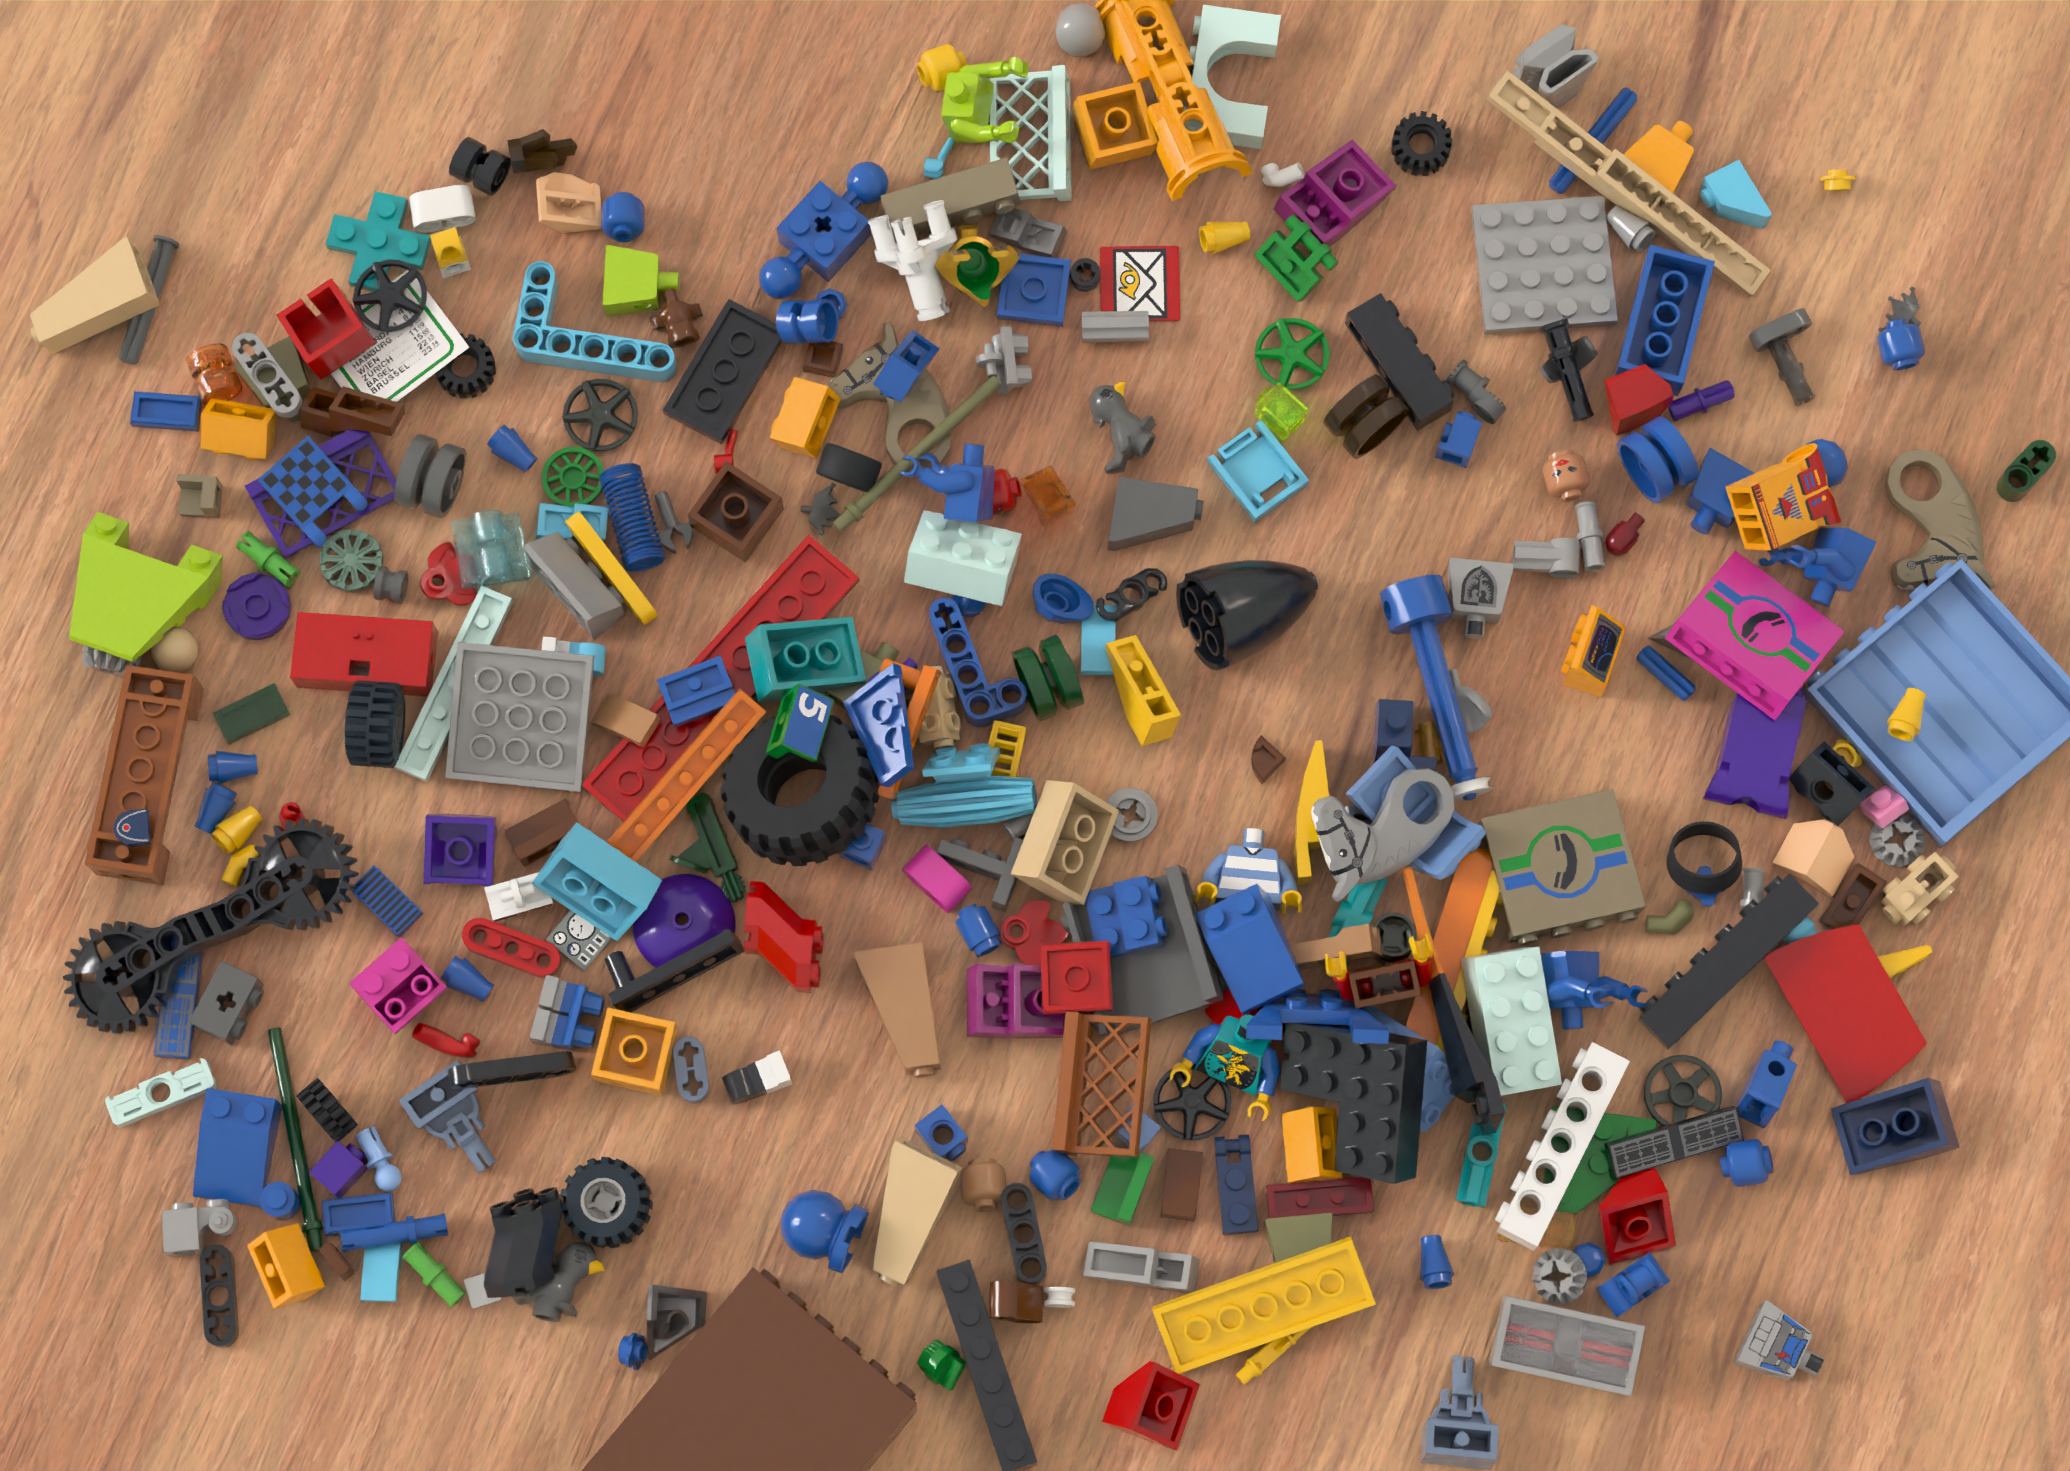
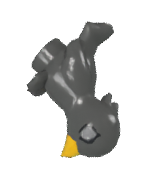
M1119 382L1114 386H1099L1092 392L1090 397V408L1093 413L1094 423H1099V428L1108 423L1111 428V439L1115 451L1112 460L1104 468L1107 474L1123 473L1127 461L1134 454L1141 458L1145 457L1152 448L1156 435L1151 433L1156 425L1153 416L1147 415L1141 420L1138 416L1128 411L1124 399L1126 382Z
M574 1242L568 1245L562 1252L556 1254V1260L553 1261L554 1267H558L557 1272H555V1278L533 1290L526 1291L522 1287L515 1289L516 1295L511 1296L518 1305H534L532 1316L544 1321L559 1322L561 1314L576 1317L578 1311L570 1304L576 1285L590 1274L605 1271L603 1264L598 1261L593 1247L585 1242Z

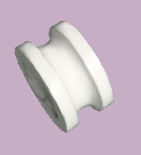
M1044 1288V1293L1048 1295V1299L1044 1301V1306L1053 1308L1075 1307V1302L1071 1299L1072 1295L1075 1294V1288Z

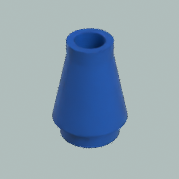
M506 425L501 426L487 443L492 449L491 453L516 466L524 473L538 459L515 429H509Z
M216 751V754L207 755L210 782L218 781V784H222L249 775H258L256 754L247 755Z
M212 781L209 789L205 788L198 818L194 826L209 834L214 832L215 825L222 822L237 803L234 801L237 793Z
M457 956L453 958L440 978L447 982V987L475 997L484 1002L494 987V984L489 982L466 958L462 960Z
M1429 1235L1420 1239V1280L1424 1282L1426 1289H1440L1452 1285L1454 1271L1442 1244L1441 1236Z

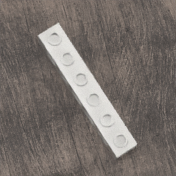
M1593 1042L1587 1051L1582 1048L1579 1050L1572 1064V1067L1576 1068L1577 1071L1572 1081L1564 1080L1556 1096L1562 1101L1557 1111L1549 1110L1541 1128L1547 1131L1541 1142L1534 1140L1526 1156V1159L1530 1160L1531 1163L1526 1173L1519 1170L1510 1188L1516 1193L1510 1204L1505 1201L1503 1202L1495 1218V1221L1500 1223L1496 1231L1497 1233L1535 1251L1630 1062L1629 1060ZM1585 1076L1595 1077L1599 1082V1090H1586L1582 1085V1078ZM1571 1106L1579 1107L1584 1113V1120L1581 1122L1571 1121L1566 1113L1567 1108ZM1554 1137L1564 1138L1568 1142L1569 1150L1565 1153L1556 1152L1552 1148L1551 1139ZM1541 1167L1548 1168L1553 1173V1182L1549 1184L1541 1183L1536 1178V1169ZM1525 1198L1533 1199L1538 1205V1212L1534 1215L1524 1213L1521 1210L1520 1201Z

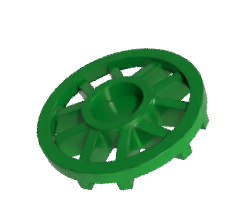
M581 447L563 448L551 455L546 461L542 471L543 488L547 496L558 505L574 507L575 503L588 505L602 492L599 476L604 469L598 457L591 451ZM574 453L578 454V456L571 463L566 456L567 454ZM587 456L591 460L583 468L579 464L583 457ZM560 457L567 464L562 469L554 463ZM596 464L599 474L588 473ZM552 467L558 475L548 478V472ZM587 480L599 481L597 488L586 484ZM560 481L562 485L551 491L549 484ZM582 490L592 492V494L584 499ZM566 491L565 501L556 497V495ZM578 491L579 501L571 502V492Z

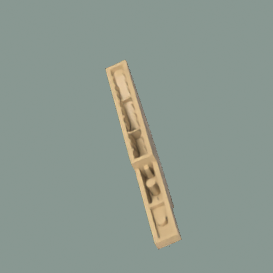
M1508 70L1501 76L1485 98L1535 137L1534 143L1622 209L1652 224L1651 228L1655 230L1656 234L1685 254L1715 261L1712 272L1748 296L1752 297L1771 271L1617 149L1610 151Z

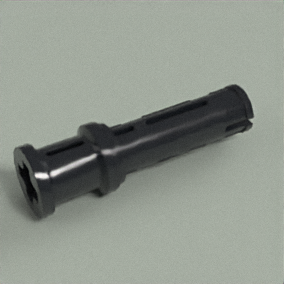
M1562 319L1540 327L1539 330L1540 333L1545 335L1550 350L1548 358L1552 363L1556 364L1573 416V422H1577L1594 416V413L1592 412L1576 363L1575 356L1578 349L1577 346L1572 345L1567 329L1569 321L1568 319Z

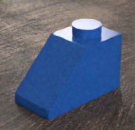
M912 330L891 354L873 385L878 387L886 397L901 403L915 386L940 348Z

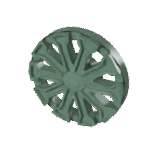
M346 529L338 532L325 542L320 552V568L323 576L331 586L344 592H358L370 587L375 583L379 567L384 565L383 553L378 542L368 533L361 530ZM350 537H357L352 547ZM342 539L345 550L337 545L336 542ZM365 540L370 542L369 545L361 549ZM332 549V550L335 551L338 555H327V554H328L329 550ZM373 551L377 553L375 557H365ZM327 563H338L330 569L326 568ZM366 565H375L376 568L374 571H370L366 568ZM341 572L339 579L334 580L333 576ZM362 573L366 576L367 580L361 582L358 574ZM348 576H352L353 583L351 585L345 584Z

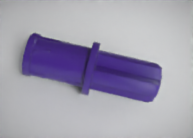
M1728 380L1702 390L1695 388L1694 393L1673 400L1668 406V411L1672 420L1677 422L1679 419L1700 411L1703 414L1707 413L1708 408L1733 399L1735 392Z

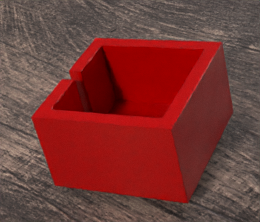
M332 278L307 294L311 302L321 312L318 316L312 312L302 299H299L276 315L306 364L320 380L376 344L346 294Z

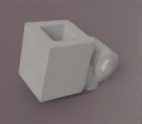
M228 1200L206 1201L207 1207L193 1208V1203L172 1204V1210L162 1211L164 1253L170 1257L202 1254L205 1250L204 1234L210 1228L222 1237L233 1234L237 1228L238 1221L235 1214L229 1210Z

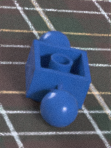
M874 162L856 164L848 173L846 180L847 191L841 197L823 182L819 181L776 228L778 241L790 253L787 257L772 258L762 266L759 282L762 290L768 296L774 299H787L793 296L800 288L802 280L801 270L805 265H808L829 282L872 235L870 225L868 224L869 220L856 209L862 203H875L881 200V195L886 194L889 184L888 176L880 165ZM822 229H828V230H830L829 232L823 230V231H821L820 233H818V232H819L820 230H822Z

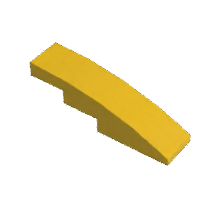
M1322 740L1315 741L1304 774L1296 814L1294 844L1296 884L1310 883L1312 873L1309 850L1320 848V841L1312 819L1311 809L1318 799L1329 796Z

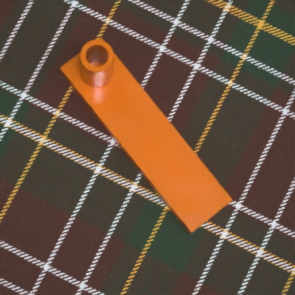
M885 658L879 674L892 663L900 665L904 687L915 690L907 710L913 752L942 671L924 665L922 671ZM903 777L889 788L880 785L878 795L895 800Z

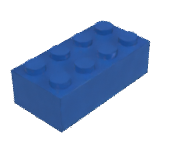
M1654 245L1649 246L1614 376L1647 364L1655 373L1670 384L1673 395H1679L1685 381L1715 261Z

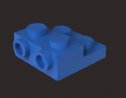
M1141 876L1115 882L1113 886L1089 891L1086 905L1093 941H1110L1111 958L1165 946L1164 936L1168 935V928L1164 916L1159 914L1158 903L1161 902L1162 897L1158 883L1153 882V879L1148 876Z

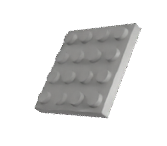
M1604 196L1472 205L1471 214L1484 335L1539 331L1540 327L1562 319H1568L1569 325L1567 328L1617 324L1618 316Z
M457 642L445 778L581 792L583 788L581 784L584 777L595 655Z

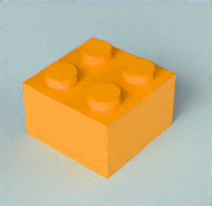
M1140 81L1077 96L1071 110L1089 170L1149 156L1154 152L1158 140L1146 111L1148 107Z
M607 1008L591 1073L595 1082L663 1096L673 1048L679 1030L676 1023Z

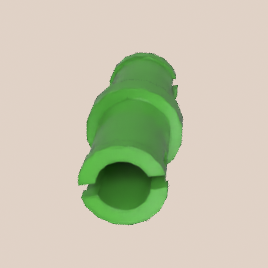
M250 531L245 532L241 536L251 546L238 540L236 548L255 561L258 569L262 572L268 571L286 587H291L295 584L296 581L289 577L286 572L298 579L301 571L281 557L278 549L273 546L268 547Z
M419 1242L415 1243L403 1255L402 1258L423 1278L422 1283L426 1287L431 1286L447 1302L450 1308L457 1304L467 1293L445 1271L447 1267L443 1263L438 1264Z

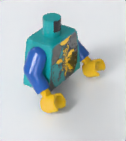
M1243 1015L1240 1020L1232 1016H1226L1220 1025L1214 1023L1195 1033L1182 1055L1184 1057L1183 1062L1177 1063L1172 1067L1170 1081L1176 1072L1181 1071L1187 1076L1181 1087L1187 1086L1192 1075L1191 1067L1195 1063L1197 1064L1195 1067L1197 1071L1255 1096L1257 1091L1260 1092L1258 1099L1249 1106L1248 1116L1252 1117L1255 1106H1261L1264 1109V1116L1262 1118V1121H1264L1272 1111L1271 1103L1268 1100L1269 1096L1274 1095L1281 1066L1275 1050L1270 1047L1271 1040L1246 1039L1247 1023L1254 1016Z

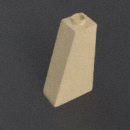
M128 237L120 240L33 311L30 317L34 327L30 330L38 346L43 345L52 354H55L159 306L160 303L141 249Z
M902 1137L894 1141L891 1150L873 1270L880 1273L879 1278L893 1286H898L899 1283L905 1285L910 1280L963 1167Z

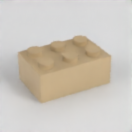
M1046 780L1011 875L1056 901L1084 905L1120 810L1075 783Z

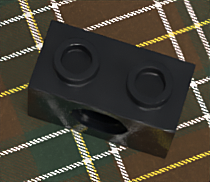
M1825 741L1811 752L1788 779L1800 795L1807 797L1819 808L1821 814L1828 820L1833 821L1837 826L1874 790V787ZM1825 781L1832 785L1833 790L1826 786Z

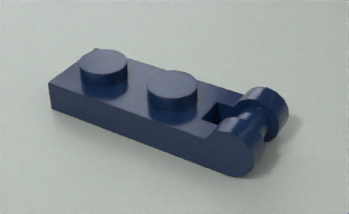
M1249 1134L1238 1135V1139L1225 1140V1136L1214 1137L1223 1235L1258 1232ZM1239 1152L1240 1162L1227 1163L1226 1153Z

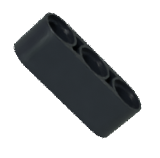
M1013 1183L1003 1190L1001 1204L1017 1279L1022 1283L1040 1285L1047 1275V1263L1033 1196L1026 1185ZM1016 1192L1022 1193L1027 1199L1026 1205L1021 1209L1011 1208L1007 1203V1199L1011 1194ZM1029 1227L1034 1233L1033 1239L1028 1243L1018 1242L1014 1237V1233L1018 1228ZM1027 1261H1035L1040 1265L1041 1272L1034 1278H1028L1022 1274V1265Z

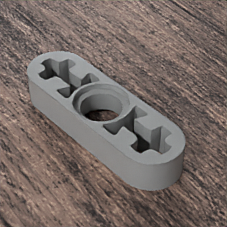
M253 333L238 335L232 344L233 354L273 411L282 418H291L297 415L302 405L301 396L263 342ZM247 343L251 347L254 346L253 350L259 358L255 363L247 353H243V346ZM267 367L275 369L276 377L272 382L262 383L258 380V374L262 369ZM280 387L285 396L291 398L292 405L286 407L284 404L280 405L281 400L275 390Z

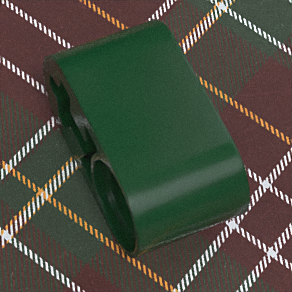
M2036 440L2030 443L1999 478L1997 492L2000 497L2009 502L2021 500L2054 463L2056 459L2054 447L2044 440ZM2036 456L2040 457L2042 460L2031 470L2028 467L2030 461ZM2008 477L2019 479L2022 483V488L2013 487L2009 483Z

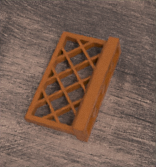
M1066 1012L1052 1143L1053 1151L1072 1156L1083 1154L1138 1157L1151 1018L1084 1015L1079 1012ZM1092 1023L1105 1024L1111 1032L1098 1046L1091 1039ZM1111 1024H1119V1026L1115 1029ZM1130 1025H1141L1140 1038L1129 1047L1120 1034ZM1117 1039L1126 1051L1111 1063L1102 1051ZM1098 1055L1108 1068L1093 1080L1088 1073V1064ZM1131 1056L1137 1064L1136 1074L1126 1082L1117 1071V1068ZM1113 1073L1122 1086L1108 1098L1099 1085ZM1095 1090L1104 1103L1090 1115L1084 1107L1085 1098ZM1125 1092H1128L1134 1099L1133 1108L1122 1116L1113 1103ZM1110 1108L1119 1121L1105 1133L1095 1120ZM1089 1125H1092L1101 1137L1090 1147L1080 1146L1082 1132ZM1123 1126L1130 1133L1129 1149L1117 1148L1110 1140ZM1106 1142L1110 1148L1101 1146Z

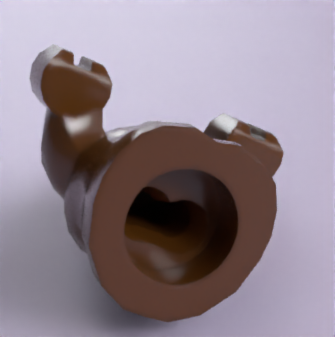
M674 288L663 291L666 305L658 315L650 318L653 330L666 328L670 348H678L698 341L700 336L694 327L692 319L703 316L700 304H688L679 301Z

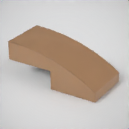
M607 694L590 723L618 738L623 737L644 748L661 718L639 705Z

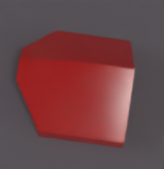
M1647 364L1604 380L1613 431L1616 436L1640 427L1657 416H1661L1673 401L1670 384L1655 373Z

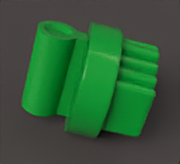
M934 1340L933 1343H930V1345L923 1349L917 1364L931 1382L941 1384L948 1390H953L966 1365V1361L960 1358V1353L950 1345H944L941 1341Z

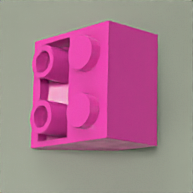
M402 937L349 983L394 1034H397L448 989Z

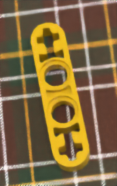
M577 511L564 522L570 532L609 583L619 592L625 604L640 623L645 626L658 616L655 609L584 516Z

